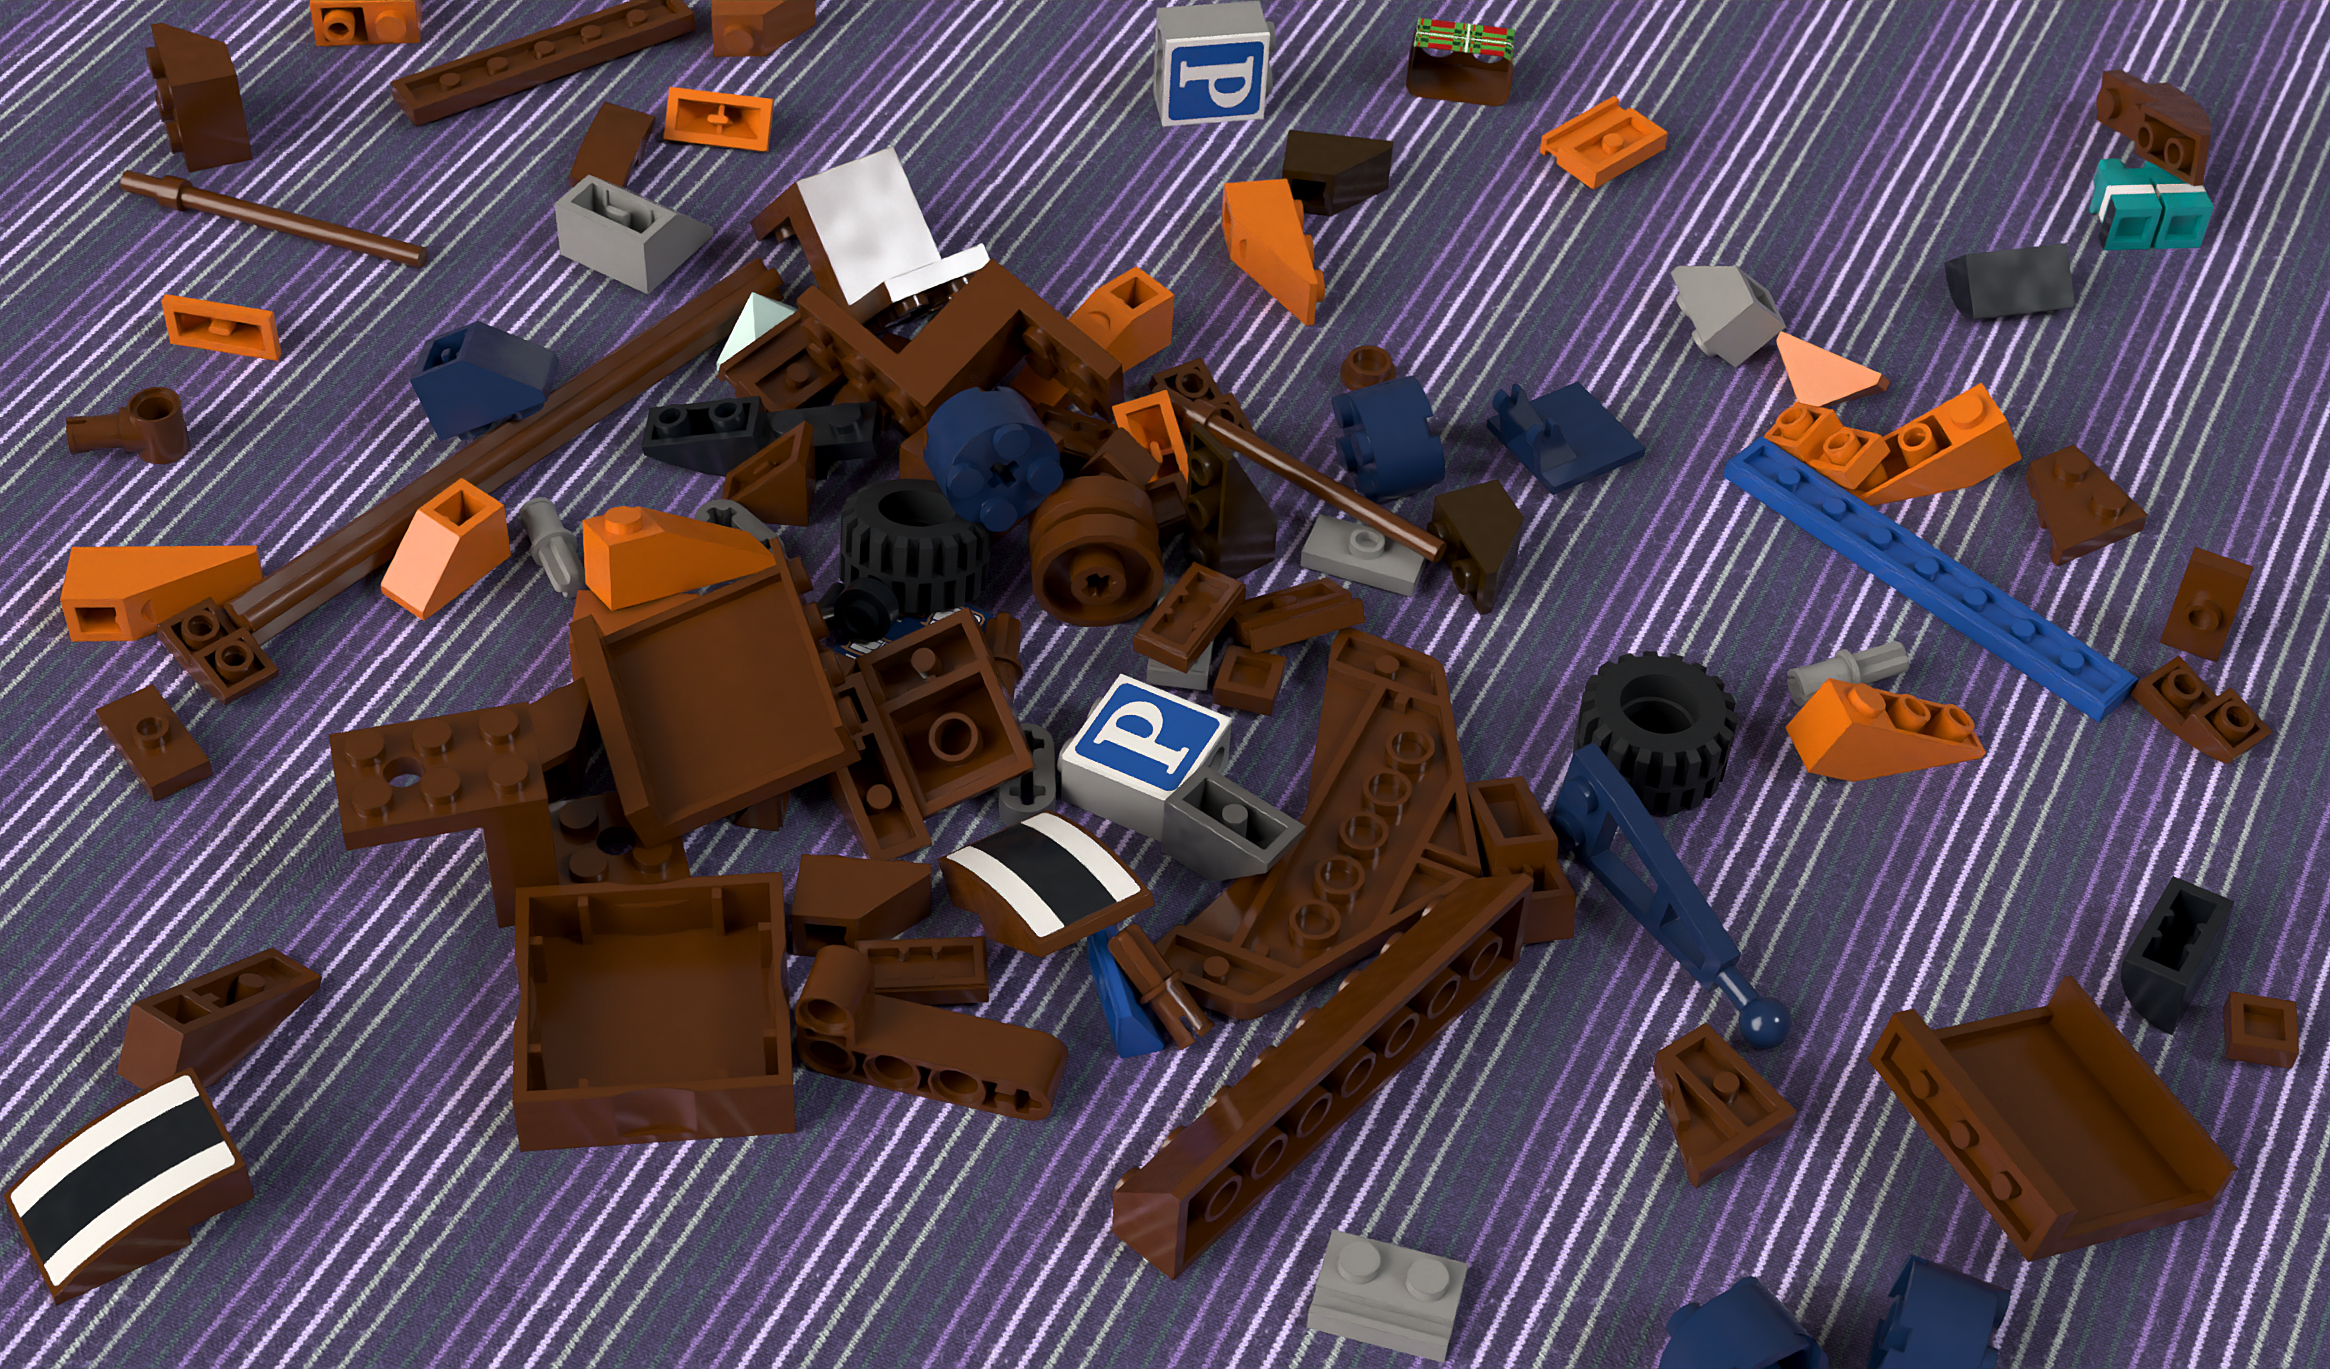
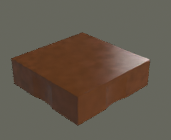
M782 872L687 877L681 880L651 885L600 882L516 888L515 967L520 993V1006L514 1022L513 1110L520 1152L796 1133Z

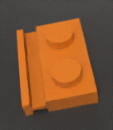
M1613 96L1542 135L1539 152L1544 156L1549 153L1556 156L1557 165L1594 190L1663 151L1666 147L1668 132L1630 107L1624 110L1619 106L1620 99Z

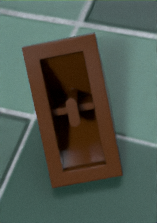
M804 420L728 472L721 499L739 503L762 523L808 527L816 490L814 427Z

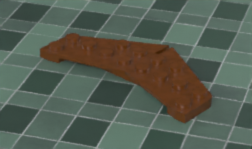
M1351 627L1339 630L1331 644L1307 805L1298 821L1306 826L1305 835L1267 873L1240 877L1187 926L1178 923L1155 945L1173 971L1181 969L1183 975L1179 979L1197 1004L1240 1020L1260 1018L1383 947L1396 932L1401 931L1405 934L1420 920L1425 908L1438 895L1446 897L1464 880L1480 878L1481 863L1445 669L1436 658Z

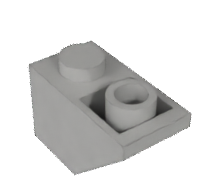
M1678 266L1670 272L1680 293L1676 296L1677 304L1695 325L1696 329L1692 332V337L1700 349L1711 358L1719 355L1736 368L1786 328L1770 292L1737 266Z

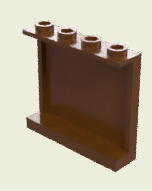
M778 537L769 540L777 563L776 565L605 636L592 614L569 623L625 817L647 849L862 760L854 738L855 734L864 731L861 720L850 696L847 695L840 698L837 687L847 683L844 672L833 648L823 650L820 640L830 636V633L817 602L813 601L807 604L804 596L805 593L814 590L811 579L801 557L798 555L789 559Z
M2072 975L2063 978L2046 1006L1931 1030L1915 1009L1895 1012L1868 1058L1871 1065L2028 1262L2208 1215L2238 1171L2233 1162Z

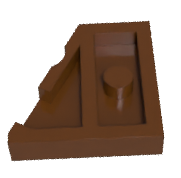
M1706 1022L1656 1052L1653 1071L1689 1182L1696 1189L1793 1127L1797 1111Z

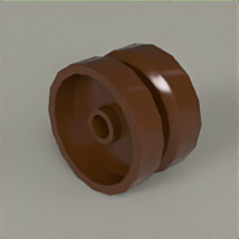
M1080 476L1062 482L1036 509L1028 514L1032 590L1044 611L1061 622L1081 627H1103L1131 620L1152 606L1163 589L1164 570L1161 548L1158 544L1157 512L1148 494L1131 482L1110 476Z

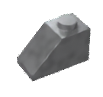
M1203 764L1164 800L1161 851L1210 882L1267 873L1305 835L1306 826Z

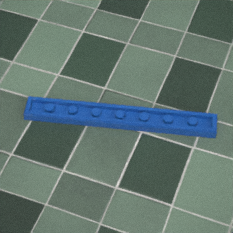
M1759 437L1726 462L1724 478L2100 723L2123 703L2135 688L2139 678L1764 437Z

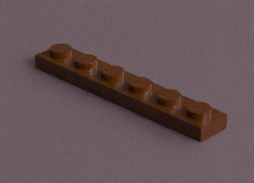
M630 0L391 81L392 96L415 127L428 122H435L442 117L474 106L484 105L491 100L520 90L533 88L546 81L567 74L577 73L584 68L613 58L623 57L630 52L659 42H666L674 37L694 31V13L682 0Z

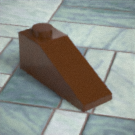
M860 671L846 676L847 683L838 686L837 690L840 698L847 695L850 696L861 720L864 731L855 734L854 738L862 760L821 777L867 859L891 861L931 847L933 844L863 675Z
M271 947L134 1002L130 1010L117 1074L144 1090L192 1066L204 1089L215 1085L320 988L322 976Z

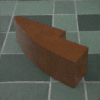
M1517 776L1466 782L1484 877L1525 873L1534 880L1522 944L1574 938L1576 894L1557 861L1558 838L1524 777Z

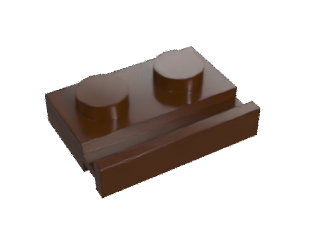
M799 310L723 362L717 374V378L722 383L727 381L736 389L734 393L736 397L761 396L766 412L808 408L848 379L836 368L832 372L826 371L809 355L806 349L809 346L807 336L800 328L803 322Z
M1325 577L1244 600L1222 630L1244 646L1251 647L1252 652L1256 654L1365 623L1363 601L1359 597L1352 599L1351 592Z

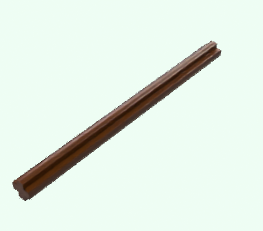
M761 258L753 259L550 391L547 402H544V407L537 413L520 420H514L512 417L226 602L223 607L231 617L229 619L237 630L245 627L261 647L392 560L417 510L460 478L465 479L490 495L731 335L752 292L778 302L782 301L784 296L778 286L783 284L780 274L774 267L767 269Z

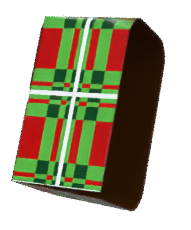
M1418 18L1409 51L1406 77L1408 92L1413 96L1486 106H1501L1505 104L1510 97L1513 77L1515 29ZM1423 48L1453 52L1447 56L1435 57L1425 52ZM1473 54L1503 58L1494 63H1486L1478 60Z

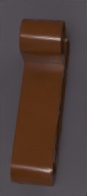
M829 945L818 951L795 1010L797 1047L800 1059L809 1068L818 1073L1021 1120L1036 1121L1050 1115L1069 1058L1068 1048L1060 1039L1040 1030L875 994V973L872 963L859 951L843 945Z

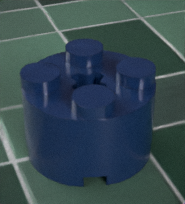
M1414 376L1398 377L1332 397L1334 416L1340 429H1343L1344 433L1343 437L1336 438L1335 440L1338 458L1344 471L1356 470L1357 474L1354 476V481L1358 494L1378 504L1429 489L1433 485L1444 481L1445 461L1440 435L1431 436L1426 418L1433 417L1434 415L1422 386Z
M997 386L999 391L981 392L978 387L966 389L945 401L929 420L926 428L929 436L926 450L923 448L925 464L953 510L960 517L971 523L984 524L992 532H1001L1011 528L1016 520L1036 509L1051 492L1061 485L1064 478V472L1060 466L1058 448L1030 404L1017 391Z
M1909 1255L1902 1264L1888 1294V1297L1894 1300L1889 1308L1886 1319L1879 1318L1865 1369H1995L1999 1349L1987 1343L1991 1329L1997 1331L2005 1318L2011 1291L1934 1261Z
M1748 1276L1739 1280L1730 1290L1719 1294L1702 1306L1699 1303L1693 1302L1677 1310L1666 1325V1332L1671 1339L1666 1345L1659 1363V1369H1828L1829 1367L1828 1356L1816 1340L1774 1293L1765 1287L1756 1276Z

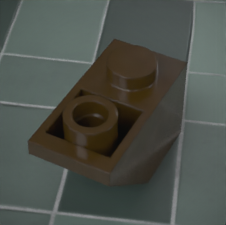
M1288 130L1282 179L1288 180L1293 200H1301L1304 214L1332 217L1388 189L1394 141Z
M1498 479L1436 495L1434 498L1432 520L1427 524L1426 528L1428 533L1447 543V548L1442 558L1452 572L1457 590L1460 594L1469 597L1480 616L1492 612L1517 560L1524 520L1523 515Z

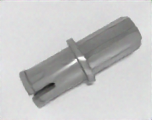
M543 497L531 499L520 508L519 513L521 516H518L532 543L530 548L532 559L537 565L544 567L555 591L562 592L565 598H574L577 595V590L587 588L585 584V569L576 553L578 547L577 539L571 531L563 527L556 512V507L550 499Z
M1897 641L1851 654L1847 649L1837 650L1834 657L1825 661L1789 669L1787 675L1790 679H1787V684L1792 699L1798 706L1802 707L1828 678L1854 684H1869L1906 672L1909 669V659L1906 655L1905 647Z

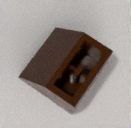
M161 22L150 24L155 46L145 48L152 79L156 81L155 99L161 121L165 124L172 154L183 153L189 173L253 160L237 74L226 43Z

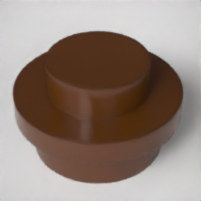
M1371 345L1359 346L1353 349L1343 361L1340 378L1343 385L1350 391L1395 379L1396 368L1392 363L1391 356L1384 349Z

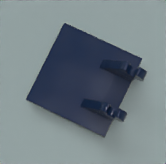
M1578 381L1532 401L1527 399V393L1517 383L1512 385L1511 396L1503 389H1500L1493 398L1492 407L1498 415L1488 418L1486 427L1552 495L1644 457L1646 448Z

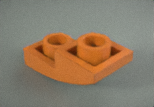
M1795 402L1793 406L1784 410L1778 416L1772 428L1763 436L1835 484L1853 490L1891 452L1881 434L1845 427L1833 409L1801 402Z

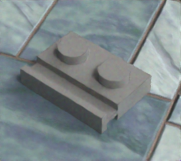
M1332 1229L1316 1284L1314 1298L1309 1308L1306 1328L1444 1363L1466 1280L1468 1263Z

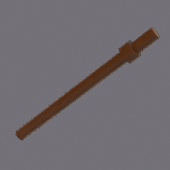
M126 170L121 177L120 186L123 191L156 199L158 204L165 208L181 212L186 208H191L417 268H422L427 260L428 251L426 247L192 187L191 181L171 175H165L161 179L131 170Z
M1161 383L1157 384L1152 390L1151 394L1167 389L1175 417L1183 422V429L1191 433V425L1199 422L1223 445L1433 563H1437L1444 555L1447 543L1222 418L1221 410L1202 399L1192 401Z

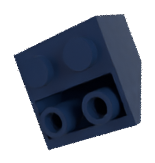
M476 321L426 340L410 377V382L439 441L458 435L459 439L466 440L482 434L491 427V422L510 415L514 420H520L540 411L545 405L544 402L548 400L559 360L555 351Z

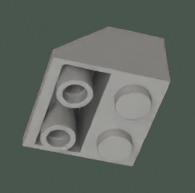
M589 174L555 203L560 255L646 294L652 292L714 235L713 227L627 188Z

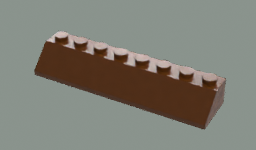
M1525 873L1466 879L1446 897L1443 895L1435 897L1425 908L1420 920L1405 934L1399 931L1392 935L1383 946L1376 960L1363 971L1361 969L1353 970L1343 980L1337 994L1321 1009L1316 1006L1309 1009L1297 1023L1294 1032L1278 1047L1271 1045L1265 1048L1253 1062L1248 1074L1233 1087L1225 1085L1220 1088L1210 1099L1202 1115L1188 1127L1180 1125L1175 1128L1164 1140L1157 1155L1142 1168L1138 1166L1132 1167L1120 1178L1112 1193V1233L1174 1281L1519 963L1534 880Z

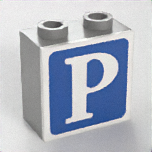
M1259 1L1157 8L1153 94L1162 126L1264 119L1265 95L1272 93L1273 86L1272 71L1268 63L1269 53L1275 52L1276 34L1273 21L1265 20Z
M1120 674L1104 698L1099 697L1094 702L1086 723L1075 738L1070 737L1060 751L1056 769L1062 773L1061 800L1162 842L1164 800L1203 764L1219 774H1222L1228 765L1232 718Z

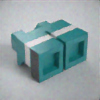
M2120 158L2101 159L2099 161L2093 179L2095 191L2089 211L2092 214H2099L2102 223L2099 240L2103 251L2150 249L2151 243L2154 249L2201 247L2214 208L2203 185L2192 186L2149 161L2144 163L2143 168H2126L2125 163Z

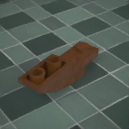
M2121 69L2103 71L2101 90L2096 99V120L2135 141V154L2192 186H2202L2211 135V123L2203 108L2187 94L2167 82L2148 84Z

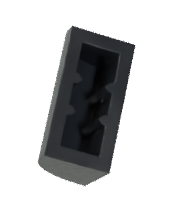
M2067 243L1965 254L1944 262L1947 284L1952 300L1957 310L1967 319L2075 307Z
M2174 876L2171 878L2129 949L2121 968L2122 988L2131 1005L2151 1025L2170 1035L2174 1034L2221 950L2235 902Z

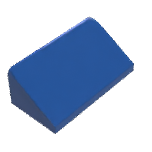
M1111 925L1087 936L1086 958L1116 1054H1119L1122 1059L1162 1051L1166 1048V1041L1158 1017L1148 1003L1139 1004L1137 999L1141 996L1140 992L1107 948L1109 940L1119 932Z

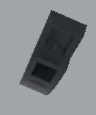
M761 396L725 398L716 401L688 404H670L649 408L641 448L645 456L667 464L726 477V474L806 420L814 427L816 480H827L830 462L878 456L883 415L878 401L842 403L832 406L787 409L776 412H766Z

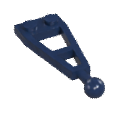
M1593 742L1575 751L1549 822L1558 838L1559 844L1565 850L1573 851L1624 908L1708 992L1718 987L1721 988L1740 1012V1033L1750 1045L1759 1049H1772L1781 1045L1788 1038L1792 1028V1019L1787 1007L1775 998L1761 997L1736 965L1741 956L1740 951L1632 787L1601 749ZM1618 825L1657 883L1658 888L1655 894L1610 850Z

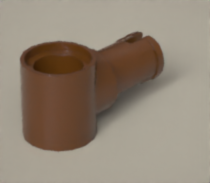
M150 387L135 393L128 401V405L120 406L117 413L66 417V434L69 450L72 455L124 447L126 453L138 452L139 457L145 462L165 465L183 458L189 451L190 440L181 400L175 391L165 387Z

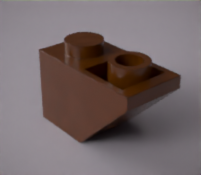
M584 677L564 687H559L547 696L529 704L548 803L556 802L581 789L599 728Z
M802 854L791 911L793 955L816 957L820 949L829 945H843L855 949L854 941L891 940L930 916L932 908V864L915 863L906 860L889 861L851 858L835 854L827 856Z

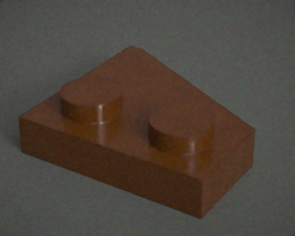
M2074 444L2030 462L2025 480L2031 497L2038 504L2036 514L2041 529H2048L2053 543L2049 554L2052 562L2057 567L2143 530L2148 514Z

